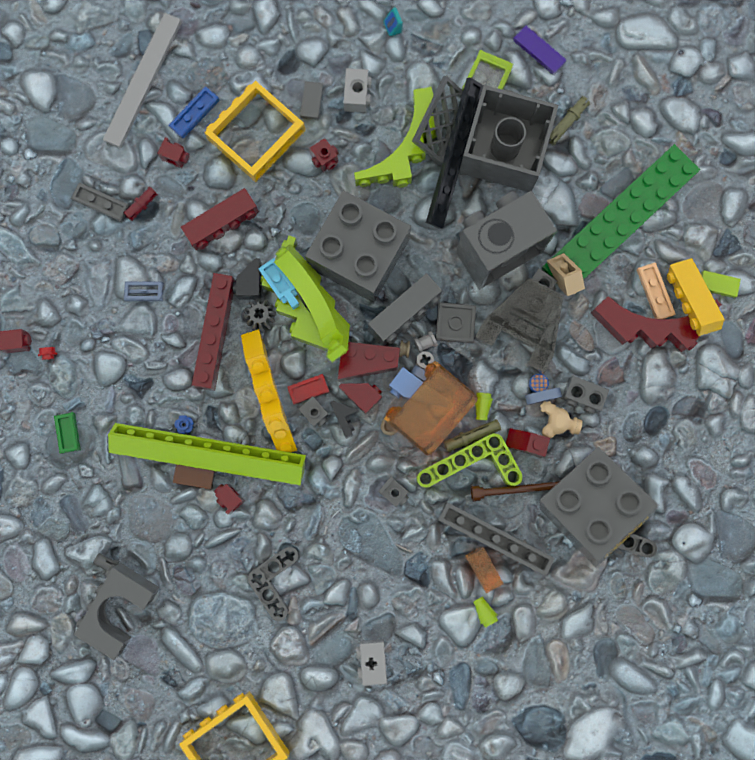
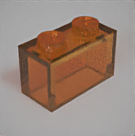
M480 547L465 555L485 593L504 584L485 548Z

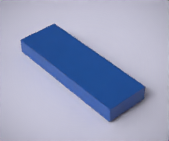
M205 86L168 125L169 128L184 139L220 101L219 97Z

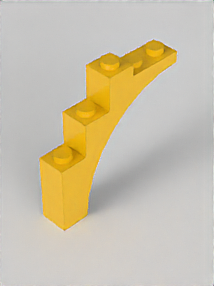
M260 330L242 334L241 339L245 361L252 376L254 391L260 403L262 418L267 431L271 435L276 450L290 453L297 451V446L274 381Z

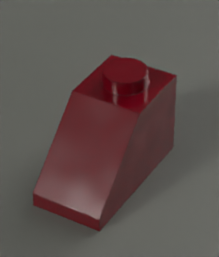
M341 383L338 386L366 415L382 399L380 395L382 391L376 385L371 386L369 383Z
M509 428L505 443L510 449L543 458L546 456L550 438L532 432Z

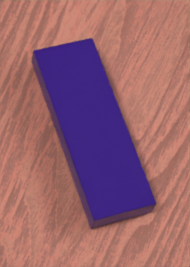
M525 26L513 39L518 46L552 75L567 61L528 26Z

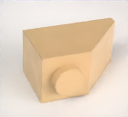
M564 253L547 260L554 279L558 281V287L567 296L585 289L582 270Z

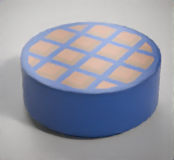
M535 374L529 380V388L534 393L545 391L549 386V381L543 374Z

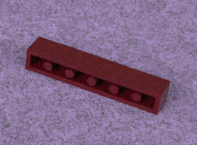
M213 273L192 386L199 389L211 391L216 389L234 295L233 283H236L233 276Z

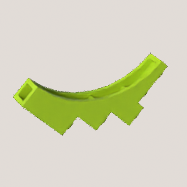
M432 87L413 90L414 115L406 137L400 146L381 163L368 169L354 172L356 186L367 187L371 183L377 182L384 184L389 182V180H392L393 187L398 186L402 188L411 184L412 174L409 162L420 163L426 157V153L414 144L412 140L434 96ZM433 116L429 119L430 128L435 127ZM436 129L431 131V137L434 139L437 136ZM426 132L422 133L420 141L423 143L424 138H426Z
M289 235L287 241L284 240L281 247L284 246L286 248L291 244L296 249L297 239ZM262 275L260 282L263 289L275 293ZM298 295L295 296L300 306L294 310L288 301L283 304L277 298L275 303L277 313L296 320V323L293 322L289 330L292 339L328 351V347L320 339L318 328L311 313L306 309Z

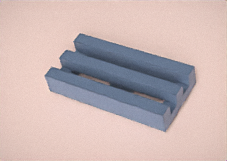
M125 281L124 300L163 301L164 283L162 281ZM129 287H158V289H129ZM129 294H158V296H129Z

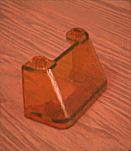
M436 361L427 365L424 374L427 379L402 407H391L384 418L414 448L425 455L433 453L478 399L467 386Z

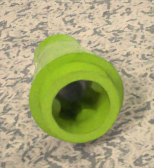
M476 392L474 402L477 420L488 419L493 401L491 393Z
M483 596L473 601L480 624H483L484 628L499 621L497 618L498 614Z

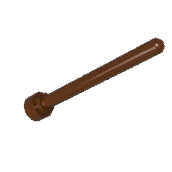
M560 481L486 489L479 485L471 486V499L474 502L481 501L485 496L551 490Z

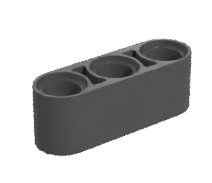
M634 534L629 537L630 544L627 547L623 543L618 547V549L647 558L653 557L657 552V546L652 540ZM644 543H647L649 546V550L646 553L642 551Z

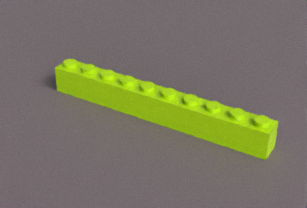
M115 423L108 433L109 453L295 485H301L304 475L306 455L119 423Z

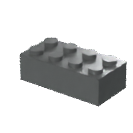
M426 273L368 323V331L381 346H391L401 332L404 334L412 327V322L415 320L417 322L426 315L427 309L430 308L432 310L440 303L442 289Z

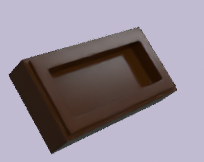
M176 465L172 483L212 489L215 471Z

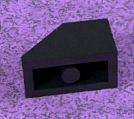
M255 258L236 276V283H233V293L236 294L239 300H261L262 283L260 280L262 274L258 269L262 266L260 258Z

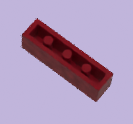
M243 188L181 226V229L194 249L201 250L206 248L209 242L214 239L222 238L227 231L237 229L245 220L253 219L259 210L247 190Z

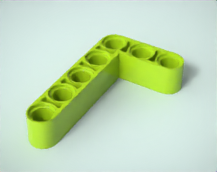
M493 433L418 473L416 481L421 487H430L488 455L506 485L516 486L520 484L522 473L501 435ZM492 437L498 440L496 448H492L489 445V440ZM475 446L481 449L479 457H475L472 454V448ZM501 454L505 455L508 459L506 465H501L498 461ZM457 455H461L465 460L462 466L455 464V457ZM440 464L446 465L448 469L447 474L440 475L437 468ZM510 472H514L517 476L514 483L508 480ZM423 473L429 474L431 478L430 483H421L420 476Z

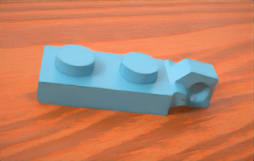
M273 258L258 269L283 304L288 301L294 310L300 306L295 298L298 295L296 288L274 263L275 258Z

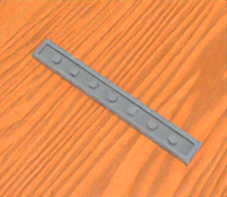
M167 13L163 14L103 138L104 142L120 149L122 148L182 24L181 19Z

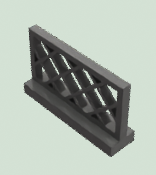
M443 76L412 140L414 144L434 160L433 163L438 167L442 166L457 114L456 96L459 95L461 97L463 90L448 76ZM446 84L450 88L451 95H445L444 88ZM449 97L452 100L453 108L451 109L447 107L446 98ZM438 100L442 102L443 111L440 112L437 110ZM453 111L454 119L450 123L448 112ZM438 114H444V125H440ZM431 116L434 117L435 127L430 128L429 125ZM446 127L447 134L442 139L441 128ZM436 129L437 140L432 142L431 131ZM426 132V144L420 141L421 135ZM438 143L439 151L437 154L434 153L433 144Z

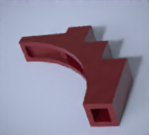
M609 296L590 312L622 345L626 342L632 343L639 335L651 348L657 345L661 347L669 340L682 352L686 349L689 351L698 344L696 340L700 337L696 330L691 328L689 316L677 319L647 318L621 307ZM717 299L715 300L719 308L722 304Z

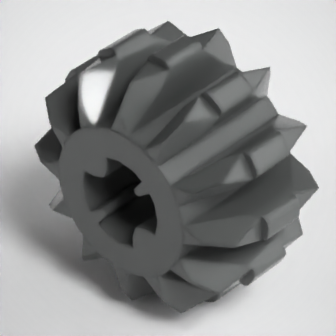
M257 299L256 305L250 302L252 308H245L248 314H245L244 318L248 320L246 324L248 326L252 325L254 331L259 327L260 331L263 332L264 326L268 329L271 328L269 322H276L272 317H275L277 314L275 311H272L274 306L272 304L268 305L267 300L261 304L260 299ZM259 312L263 315L261 319L257 315Z

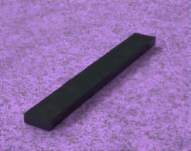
M466 78L426 219L427 224L439 229L444 228L463 155L484 86L473 78Z

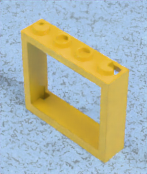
M255 80L245 88L244 93L240 97H236L232 101L231 106L227 110L220 113L219 118L214 123L208 125L204 133L216 148L253 181L257 182L306 129L303 121ZM259 94L293 125L251 167L219 139L217 135Z
M250 691L245 695L243 692L233 698L234 703L230 706L225 704L216 711L217 715L213 718L208 716L199 723L200 727L195 731L193 728L188 730L187 733L182 735L184 739L179 743L189 760H202L191 743L243 705H246L276 751L266 760H286L290 753Z

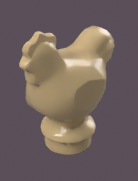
M543 401L540 405L541 412L548 414V424L544 426L541 433L543 436L553 438L554 435L562 434L566 430H569L572 435H579L582 428V420L577 419V417L570 419L565 409L556 407L555 404H551V401Z

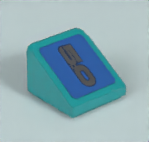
M396 7L392 8L384 19V25L389 36L402 33L403 22Z

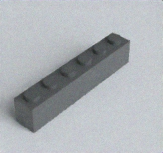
M445 502L437 518L440 522L544 576H547L555 559L448 502Z

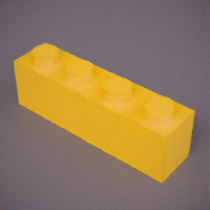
M690 258L671 264L667 273V280L673 285L676 298L681 300L683 312L688 314L690 318L691 328L696 330L698 336L721 330L725 319L693 259Z

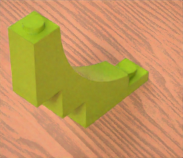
M291 244L286 248L283 246L275 253L274 263L290 280L307 305L318 328L320 339L328 347L327 357L333 362L348 350L350 324L335 309V299L320 285L321 276Z

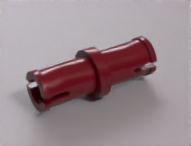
M149 186L139 198L136 197L134 199L135 202L123 214L133 221L142 210L148 208L147 205L158 194Z

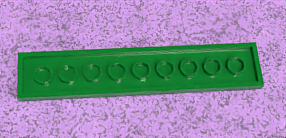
M675 144L672 145L552 258L564 253L582 270L584 280L701 169ZM546 263L542 267V269L548 275L554 278L548 264Z

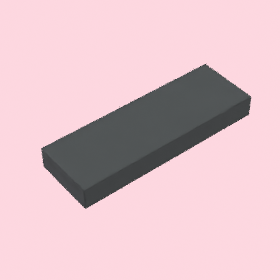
M80 182L71 197L73 201L121 223L126 216L123 212L130 207L129 204Z

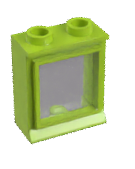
M479 50L467 78H473L483 85L503 90L511 74L513 63Z

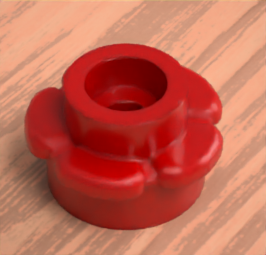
M55 347L39 348L38 356L42 357V360H51L58 353H56Z

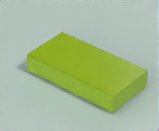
M705 270L701 272V276L710 293L732 298L738 296L740 278Z

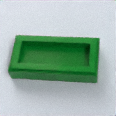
M75 413L55 415L54 421L59 454L81 450Z

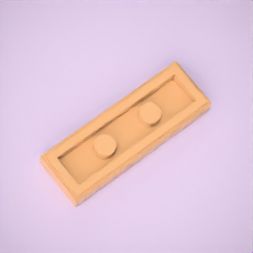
M656 262L636 269L655 319H666L676 315Z

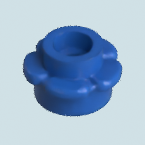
M182 415L175 421L174 426L177 428L178 433L185 434L192 431L194 423L190 417Z

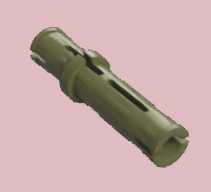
M581 96L578 102L567 110L565 117L552 130L551 140L549 141L551 145H555L569 127L580 119L582 112L590 105L589 100L585 103L586 97Z
M495 419L470 431H462L459 435L443 442L447 452H450L462 446L466 447L469 443L492 433L501 431V426L498 420Z

